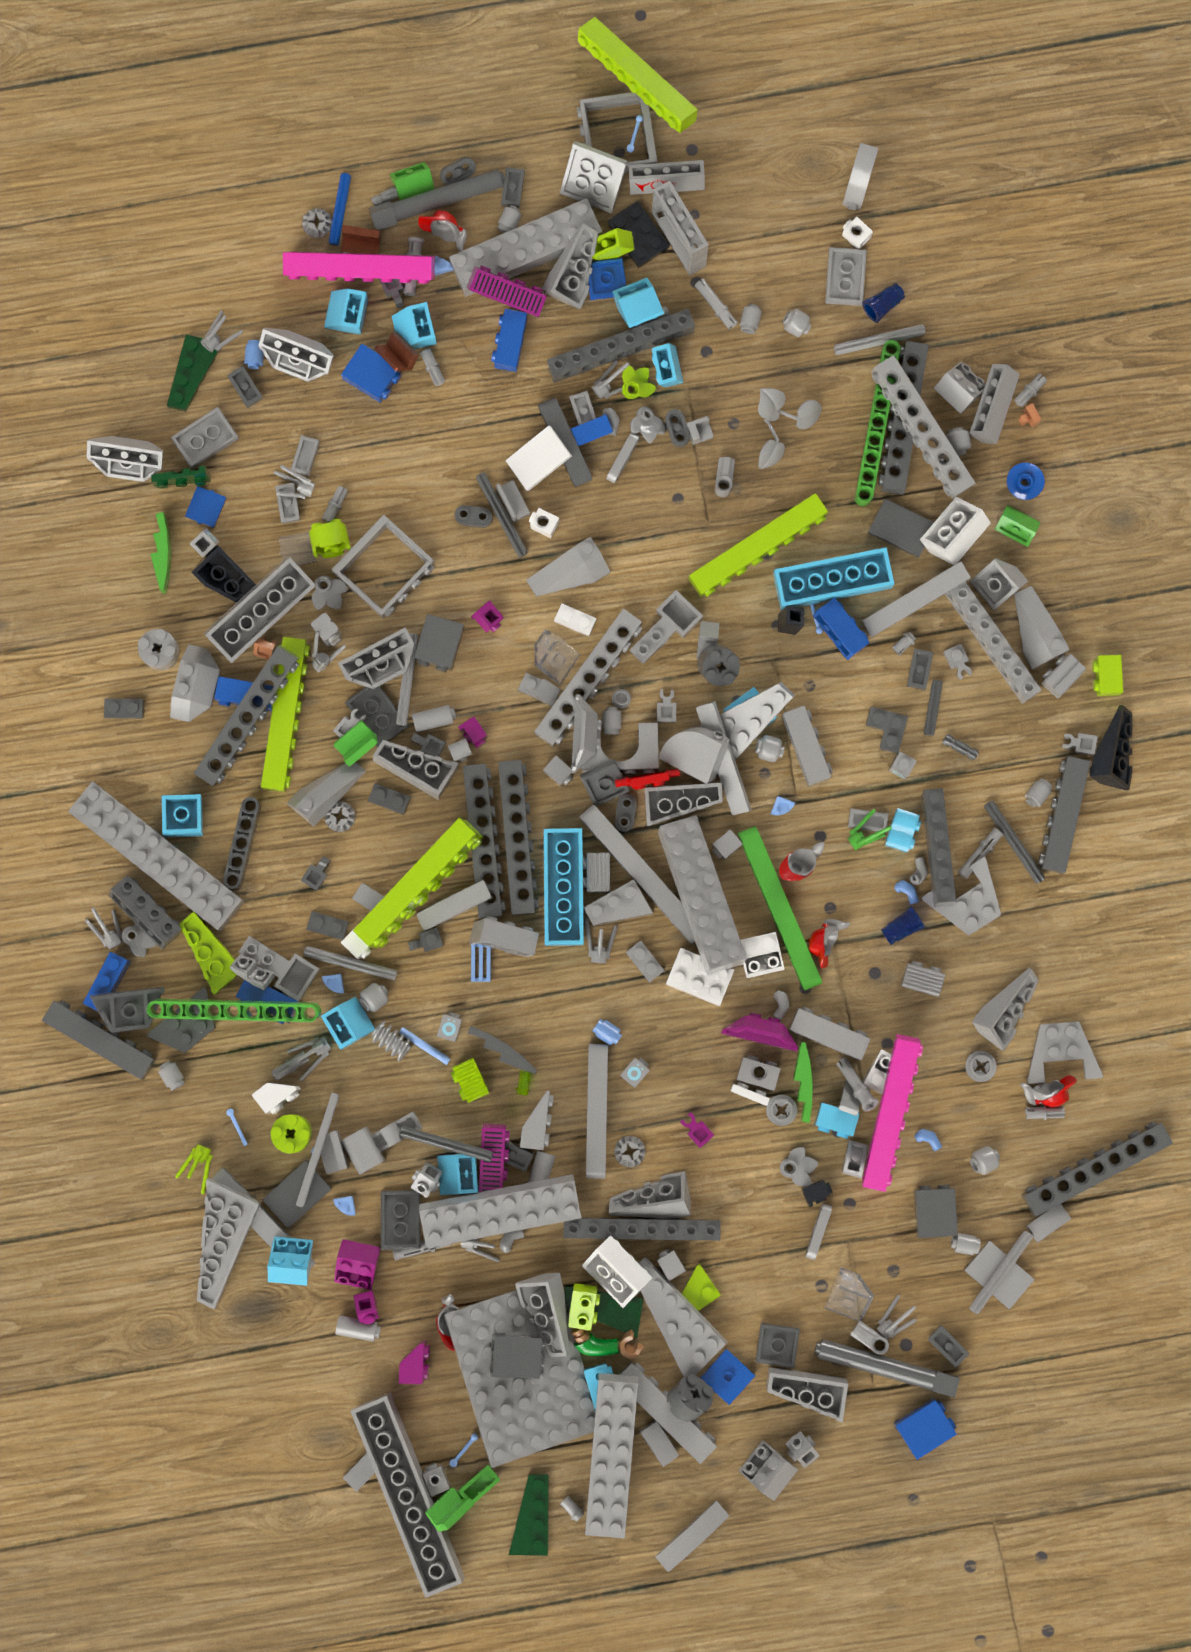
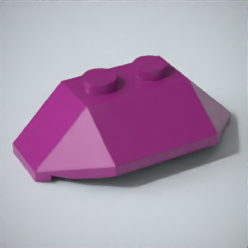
M750 1012L749 1016H743L721 1031V1034L798 1051V1046L784 1024L779 1023L780 1019L769 1017L768 1020L761 1019V1015Z

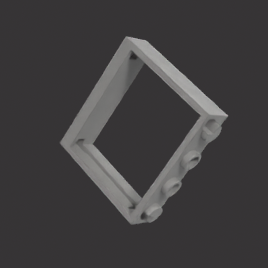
M631 92L580 100V107H577L578 119L582 118V125H579L580 135L585 138V142L582 144L592 147L587 111L639 104L641 116L643 117L642 124L648 159L627 162L624 173H629V165L657 163L649 105H646L637 94Z
M668 181L653 190L652 214L687 273L691 276L706 267L709 244L674 186ZM662 211L663 217L658 218L657 213Z
M383 515L332 568V571L379 616L384 618L385 616L389 617L395 611L394 607L399 602L402 603L408 597L407 593L412 588L416 589L420 585V579L424 575L428 576L434 570L433 566L435 563L428 554ZM388 528L425 564L381 609L344 573Z

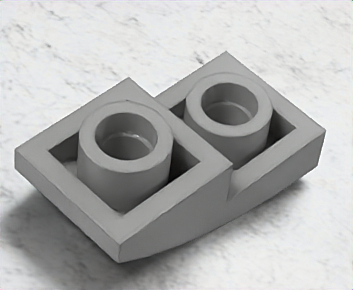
M241 953L230 966L234 973L262 990H265L274 979V972L258 966L257 960Z
M1059 1204L1031 1222L1026 1228L1038 1243L1068 1222L1071 1217L1063 1206Z
M656 1420L640 1431L647 1445L663 1467L679 1456Z

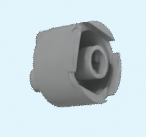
M153 629L146 632L139 639V656L149 667L156 670H167L176 664L180 648L170 633L163 629ZM160 646V647H161V649H160L161 652H160V653H157V652H156V651H157V647Z

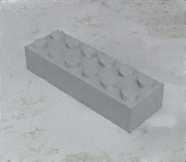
M287 556L203 634L232 663L316 585L291 557Z

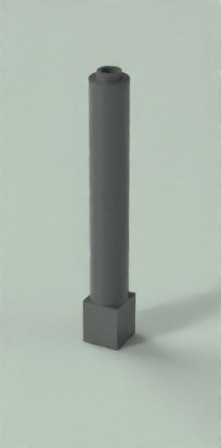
M495 169L394 203L389 201L370 207L369 212L376 230H381L397 225L398 221L502 188L505 177L503 172Z
M825 1339L817 1342L814 1353L817 1354L819 1359L929 1389L951 1397L956 1396L960 1380L958 1376Z

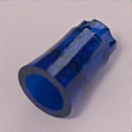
M894 283L876 295L862 302L863 309L873 322L878 323L889 311L900 304V301L905 298V293L897 283Z
M910 906L900 916L886 924L887 926L882 928L881 931L888 943L892 945L896 941L899 942L913 933L926 928L914 908Z

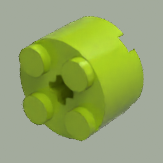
M333 519L330 523H314L311 525L309 537L315 557L318 558V555H322L323 558H333L344 554L343 550L345 549L350 550L351 546L347 528L344 523H341L340 519Z
M297 1114L284 1115L273 1124L270 1132L274 1146L281 1152L288 1154L297 1153L304 1150L310 1144L312 1127L303 1116ZM288 1130H295V1131H296V1132L294 1133L295 1138H293V1137H290V1138H289V1137H288V1135H289Z

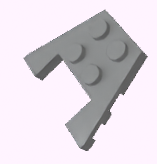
M985 856L970 865L980 883L956 898L953 906L934 907L932 890L921 897L923 901L968 936L1001 915Z
M1079 1021L1039 1025L1030 1070L1026 1080L1027 1084L1045 1083L1044 1062L1082 1059L1084 1079L1103 1078V1074Z

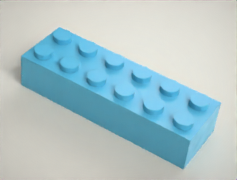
M887 547L774 569L773 572L780 611L786 606L802 607L831 601L833 598L837 600L888 590L894 586Z
M582 828L544 829L545 946L584 945Z

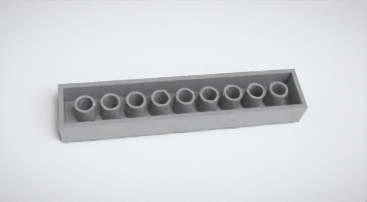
M93 781L69 809V813L218 931L224 929L245 901Z
M391 1392L354 1407L351 1410V1414L425 1598L461 1584L465 1576L447 1531L438 1532L425 1514L435 1501L433 1496L431 1497L422 1475L423 1471Z

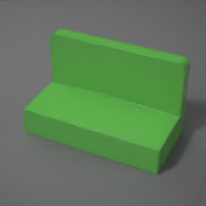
M425 162L390 174L391 181L396 186L400 200L434 189L430 168Z
M1007 505L994 530L1028 547L1039 528L1040 522Z
M359 721L334 742V747L343 755L344 762L350 767L378 743L377 735L363 721Z
M450 1488L425 1514L438 1532L446 1531L474 1503L470 1498L462 1499L455 1488Z

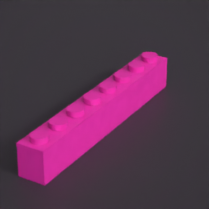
M283 252V275L289 276V279H300V276H307V280H318V277H326V280L336 281L337 277H344V281H355V278H362L363 282H374V278H379L381 282H392V279H400V283H411V280H418V283L427 284L429 280L435 279V256Z
M896 1034L862 1178V1186L865 1188L886 1192L887 1186L891 1185L892 1175L890 1171L891 1167L895 1168L897 1156H894L896 1149L899 1150L901 1138L898 1137L900 1131H903L905 1127L903 1116L904 1112L908 1113L910 1101H907L914 1089L912 1078L918 1072L919 1064H916L917 1057H921L923 1046L918 1038Z

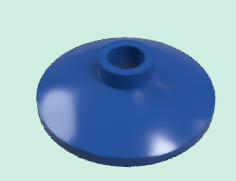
M1019 463L1009 471L1006 482L1008 490L1014 497L1021 500H1031L1042 492L1045 479L1042 471L1036 465ZM1026 480L1028 485L1023 486L1021 481Z

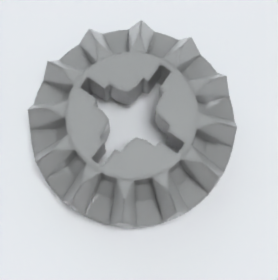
M315 208L308 210L303 215L302 226L309 236L320 238L331 230L332 219L330 214L324 209ZM316 216L319 218V221H322V223H319L318 229L312 223L315 221Z
M337 802L325 815L327 826L336 832H344L350 829L355 821V812L346 802ZM342 809V815L348 819H341L337 824V818L332 814H339V811Z
M976 1051L967 1058L965 1069L968 1076L974 1081L985 1082L994 1076L996 1061L988 1052ZM976 1060L980 1063L987 1061L984 1066L985 1073L981 1070L974 1072L978 1066Z
M776 1095L769 1100L766 1106V1114L772 1123L785 1126L795 1119L797 1106L791 1097ZM775 1104L781 1107L788 1104L785 1109L788 1116L786 1117L783 1114L775 1116L778 1112Z
M623 1137L615 1146V1157L621 1165L635 1167L645 1157V1146L637 1137ZM627 1143L629 1144L631 1149L638 1148V1150H636V1152L633 1153V1160H631V1157H629V1155L621 1154L627 1150Z

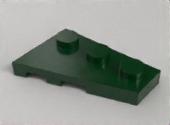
M204 465L199 466L197 471L190 468L183 469L180 474L175 471L152 474L151 482L159 489L168 488V485L186 487L187 484L193 483L197 486L206 485V482H211V474Z

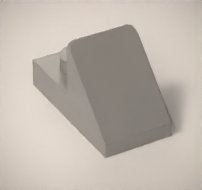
M700 622L696 659H698L703 650L717 644L719 623Z
M528 673L525 674L518 688V691L550 706L554 705L561 690L547 680H541Z
M849 1140L845 1160L841 1167L842 1173L862 1178L868 1145Z

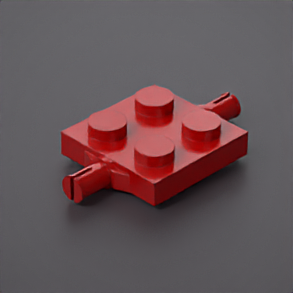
M677 768L655 772V774L626 777L614 780L615 787L630 786L632 789L638 790L646 788V784L654 786L665 785V781L669 780V778L680 776V771Z

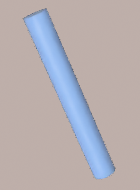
M402 1027L398 1034H404L406 1039H410L412 1043L447 1065L451 1058Z

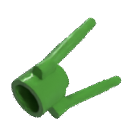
M872 809L854 829L849 831L851 836L847 839L855 851L885 837V832L892 829V826H888L866 838L862 832L857 833L875 813V809Z

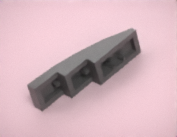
M470 1026L469 1034L486 1040L483 1047L501 1053L499 1061L534 1074L537 1073V1070L509 1045L484 1031Z

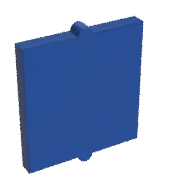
M197 486L185 517L197 521L198 524L202 523L214 528L226 497L214 493L213 490L209 491Z

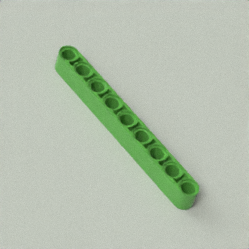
M889 340L884 344L879 364L893 355L898 361L900 345L897 341ZM893 348L895 354H889L886 349ZM887 377L888 382L894 384L895 380L892 377ZM879 383L875 384L855 492V502L859 506H867L874 495L890 408V401L883 396ZM883 402L885 404V408H878L876 403ZM874 420H879V421H881L882 426H880V427L875 426V425L873 424V421H874ZM876 438L879 444L873 445L869 439ZM868 456L874 457V458H875V462H874V463H869V462L866 460V457H868ZM869 474L872 480L865 481L863 475ZM865 492L868 494L869 498L863 500L860 498L859 494Z
M756 826L737 833L739 840L743 843V850L803 990L806 991L822 984L818 970Z
M160 998L150 1002L147 1006V1013L150 1017L166 1019L313 1022L320 1017L322 1012L320 1005L314 1002ZM155 1004H159L161 1006L160 1013H157L154 1010ZM174 1004L179 1005L181 1009L179 1014L174 1012ZM193 1005H197L199 1007V1014H195L192 1011ZM212 1005H216L219 1008L217 1015L211 1011ZM232 1005L237 1007V1015L231 1013L230 1008ZM250 1006L256 1007L257 1015L250 1013ZM270 1006L277 1010L276 1016H272L269 1013ZM289 1007H293L296 1010L294 1017L289 1015ZM309 1007L315 1010L314 1017H310L307 1014Z

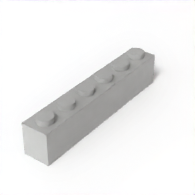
M631 1361L619 1375L638 1376L637 1402L701 1464L717 1447L714 1443L716 1439L709 1432L705 1434L700 1429L702 1425L697 1420L684 1422L677 1419L670 1411V1403H667L668 1391L662 1392L658 1388L659 1383L652 1376L648 1378L644 1374L645 1369L638 1362L634 1364Z

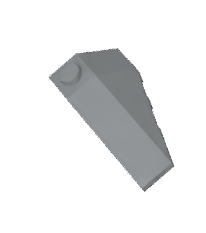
M581 223L550 271L542 287L544 293L556 300L581 309L589 292L588 282L589 275L592 273L591 263L592 257L595 255L597 231Z
M589 537L526 581L537 597L567 588L595 583L611 572L596 544Z
M1030 586L1015 593L1014 598L1019 619L1022 650L1031 670L1067 653L1070 650L1033 587Z
M356 762L350 767L344 763L299 789L287 802V805L314 827L358 781L366 770Z
M1028 968L985 1004L972 1021L977 1031L983 1037L1003 1051L1015 1036L1017 1030L1014 1028L1018 1019L1023 1018V1007L1026 1002L1030 1001L1039 980L1032 969Z
M686 1172L666 1174L661 1176L659 1181L651 1184L650 1182L644 1183V1187L635 1191L630 1189L611 1197L609 1201L610 1216L663 1219L691 1216V1200Z
M560 1273L541 1274L515 1283L519 1301L523 1308L526 1307L531 1316L529 1320L532 1324L535 1323L540 1332L539 1337L542 1338V1342H544L550 1357L568 1356L565 1293Z

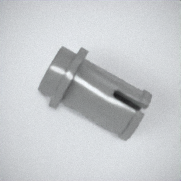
M910 632L904 633L903 637L892 646V649L900 656L911 644H915L916 638Z
M569 1495L560 1503L571 1516V1520L578 1521L584 1515L583 1508H579Z

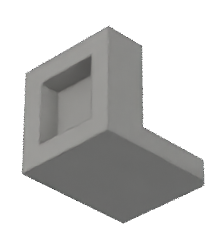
M708 416L687 423L692 445L713 438Z

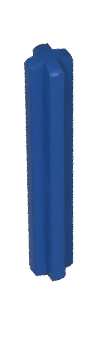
M341 173L329 236V244L333 246H338L351 180V176L348 173Z

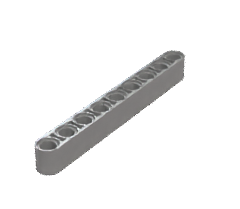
M594 804L591 805L579 816L580 820L681 934L693 944L695 939L682 903Z

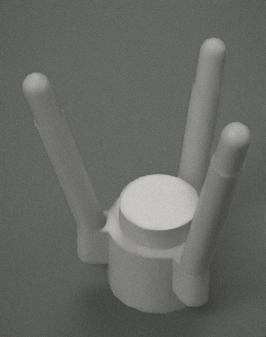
M223 311L219 312L201 341V344L210 352H213L214 349L219 351L224 345L243 333V330H240L219 343L220 337L216 332L227 318L226 315L221 318Z
M615 360L599 380L594 383V386L591 388L599 399L604 397L607 400L610 396L622 391V387L609 392L611 389L609 383L629 366L628 362L607 380H604L617 365L618 361Z
M280 465V468L300 479V481L278 471L273 472L279 477L298 484L297 491L300 492L278 491L276 495L299 497L305 499L306 496L311 497L315 483L311 482L310 479L301 476L284 465Z
M316 632L312 653L314 658L312 666L319 673L326 669L328 664L346 648V645H342L329 657L326 653H318L319 633Z
M94 907L91 908L105 934L102 936L88 919H85V922L102 941L104 947L107 946L110 950L123 943L115 910L111 912L116 933L114 930L108 931Z
M585 918L589 948L588 957H591V962L606 963V959H610V951L618 926L615 925L607 949L602 947L603 929H600L598 947H594L593 951L588 918Z
M324 1036L320 1039L317 1037L312 1041L287 1050V1053H292L308 1046L313 1048L297 1059L298 1061L313 1053H316L317 1056L321 1054L299 1078L300 1081H303L325 1057L330 1055L328 1051L331 1050V1047Z
M479 1238L461 1242V1248H466L468 1252L476 1253L496 1262L500 1261L499 1258L475 1249L478 1246L495 1248L493 1244L480 1242Z
M899 1294L895 1297L884 1316L878 1321L880 1325L877 1327V1330L887 1340L916 1322V1319H912L899 1328L896 1327L916 1309V1306H912L895 1322H892L890 1319L886 1321L900 1298Z

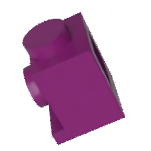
M490 600L471 616L486 633L490 630L492 632L497 630L501 626L499 622L504 618Z
M474 716L458 726L460 732H466L463 736L469 744L472 742L478 748L486 743L485 739L488 737Z
M373 1291L353 1295L356 1314L360 1323L372 1324L375 1319L379 1318L377 1300Z

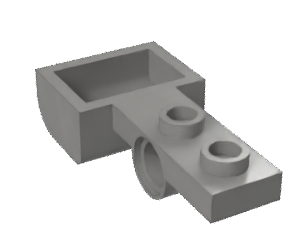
M677 590L656 609V613L661 619L630 649V652L642 664L658 651L675 632L682 638H685L703 618V615Z
M251 936L247 938L239 953L257 960V964L274 972V975L279 977L274 986L298 1002L320 970L297 954H294L292 959L288 961Z
M414 1111L374 1134H371L368 1127H364L341 1140L359 1175L386 1161L382 1151L405 1139L400 1136L402 1127L416 1130L423 1129Z

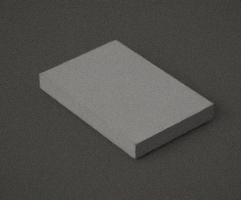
M829 247L825 304L863 306L867 250Z
M216 407L173 435L171 439L191 469H194L237 441L239 437L219 407Z
M988 1241L964 1271L984 1287L1006 1254L991 1241ZM1015 1263L992 1295L1010 1309L1035 1279Z

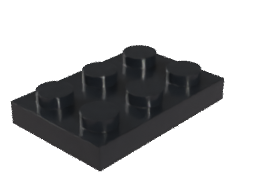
M638 201L607 221L611 230L619 228L632 232L635 250L628 252L638 268L669 249V244Z

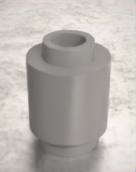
M512 205L505 207L497 223V229L502 233L515 229L522 216L519 213L520 209Z
M749 304L744 307L740 321L741 331L754 334L758 329L762 314L759 306Z
M606 707V711H602V730H604V734L616 735L621 730V711H617V707Z
M1042 778L1035 781L1025 794L1026 802L1032 807H1040L1050 795L1052 785Z
M168 1061L160 1066L161 1070L158 1073L166 1087L170 1088L171 1091L185 1084L184 1077L175 1062L171 1063Z
M958 1233V1236H952L951 1248H954V1252L968 1255L979 1253L981 1240L976 1238V1236Z

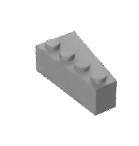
M385 740L381 742L373 755V762L437 800L440 799L459 766L457 762H450L437 756L427 755L424 752L414 751Z
M721 782L644 788L647 826L723 802Z

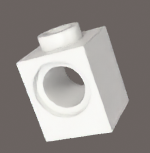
M856 217L853 221L851 219L847 221L843 226L842 236L856 249H861L871 239L873 231ZM852 230H859L861 234L854 235Z
M538 508L537 512H533L529 519L530 527L532 530L552 538L559 524V517ZM540 519H547L548 524L540 526L538 521Z
M353 930L341 942L357 959L361 957L365 959L371 953V947H368Z

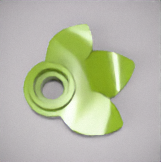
M630 365L625 368L622 373L624 382L622 393L626 398L635 399L638 396L646 398L655 392L656 386L647 383L649 368H639L636 371ZM629 386L633 388V393L628 391Z

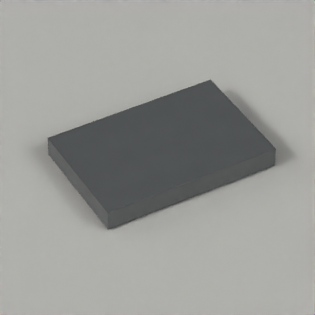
M885 499L868 533L919 558L925 547L920 539L934 522Z
M380 686L375 689L365 687L345 702L351 712L356 708L359 709L356 713L358 719L366 715V719L363 722L377 735V748L383 740L389 742L409 727L408 724L406 726L397 725L398 710Z
M307 1160L262 1199L288 1229L332 1190L319 1173L315 1171L304 1207L296 1206L309 1165Z
M381 1191V1250L421 1249L420 1193L417 1191Z

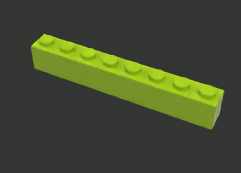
M596 17L579 28V44L590 51L594 58L601 61L607 70L612 71L646 105H649L659 117L667 121L671 128L681 133L696 122L698 109Z
M815 493L690 574L688 579L700 597L704 595L708 597L716 592L715 588L718 586L724 587L732 581L730 578L735 575L739 577L747 572V567L752 564L756 566L763 561L762 558L767 554L772 556L779 551L778 547L785 544L787 546L795 540L794 537L798 534L801 536L806 534L815 523L816 525L823 523L826 520L825 517L828 511Z
M283 637L282 646L300 658L298 660L299 666L294 673L290 672L287 679L289 681L284 689L280 688L276 693L278 698L272 708L261 783L262 789L286 792V789L290 788L291 777L288 775L289 769H293L294 758H291L292 750L296 749L297 739H294L295 731L298 732L299 729L297 714L301 713L302 702L300 701V694H304L305 683H302L303 675L307 674L308 665L305 664V660L310 654V645H308L306 640ZM279 664L278 674H283L284 666Z

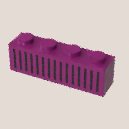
M481 265L480 268L474 266L467 284L468 290L539 317L547 297L542 293L543 289L534 285L532 288L525 286L526 282L515 279V281L509 280V276L498 272V274L491 273V269Z
M483 1124L481 1148L492 1151L493 1157L491 1161L480 1159L479 1192L503 1188V1182L507 1181L508 1169H504V1164L508 1162L509 1150H505V1143H509L510 1131H506L507 1125Z

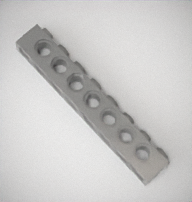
M893 355L875 366L871 371L874 382L876 384L879 383L883 396L891 402L894 413L902 419L904 429L911 433L913 443L917 448L921 449L926 463H930L934 469L933 474L938 480H941L945 493L953 499L976 484L895 356ZM887 377H892L895 380V384L889 383ZM897 393L904 394L905 400L899 399ZM909 408L913 409L915 416H911L907 410ZM919 424L925 427V432H921L918 429ZM929 440L935 443V448H931L928 445ZM938 457H944L946 464L940 463ZM949 472L955 474L956 480L949 478Z
M964 582L946 593V597L1020 702L1024 704L1037 695L1041 688L967 583Z
M625 609L620 612L534 731L535 735L552 747L555 744L559 745L565 737L563 733L567 728L570 730L574 725V692L576 690L583 691L584 696L582 698L585 701L589 697L591 699L594 698L598 692L597 686L599 683H604L610 675L607 672L611 667L615 668L621 660L618 658L620 654L628 651L632 645L630 641L633 636L637 638L643 629L641 628L642 621ZM625 629L629 634L626 637H620L618 631ZM614 644L618 649L616 652L610 653L607 651V646ZM602 659L606 662V666L598 668L595 663ZM587 675L595 677V681L590 684L585 682L584 679ZM569 705L573 708V712L565 714L562 711L563 707ZM554 721H560L562 727L555 730L551 727V724Z

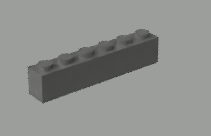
M1067 756L1060 762L1059 771H1061L1060 779L1057 778L1055 784L1057 794L1051 802L1053 812L1052 816L1049 815L1046 824L1049 830L1048 834L1044 835L1042 842L1045 848L1044 852L1040 853L1038 864H1041V870L1058 874L1066 873L1090 761Z
M943 788L927 789L923 791L921 797L934 907L953 906L956 902L944 792Z
M63 1000L52 1002L42 1019L44 1023L137 1078L145 1080L156 1061L152 1057L153 1053L144 1048L142 1051L136 1048L137 1044L129 1039H126V1041L119 1038L120 1034L118 1032L112 1033L102 1028L104 1024L95 1019L90 1021L86 1018L87 1014L78 1009L76 1012L70 1009L71 1005Z

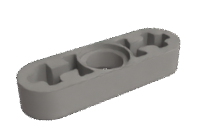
M630 433L606 480L614 484L617 482L639 442V435Z
M824 1203L821 1205L806 1250V1258L816 1259L832 1211V1206Z

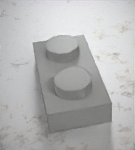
M587 391L569 396L578 426L596 419Z
M294 483L275 486L276 492L296 493ZM277 495L281 523L301 521L297 497Z
M639 941L626 952L649 983L664 972V969L642 941Z

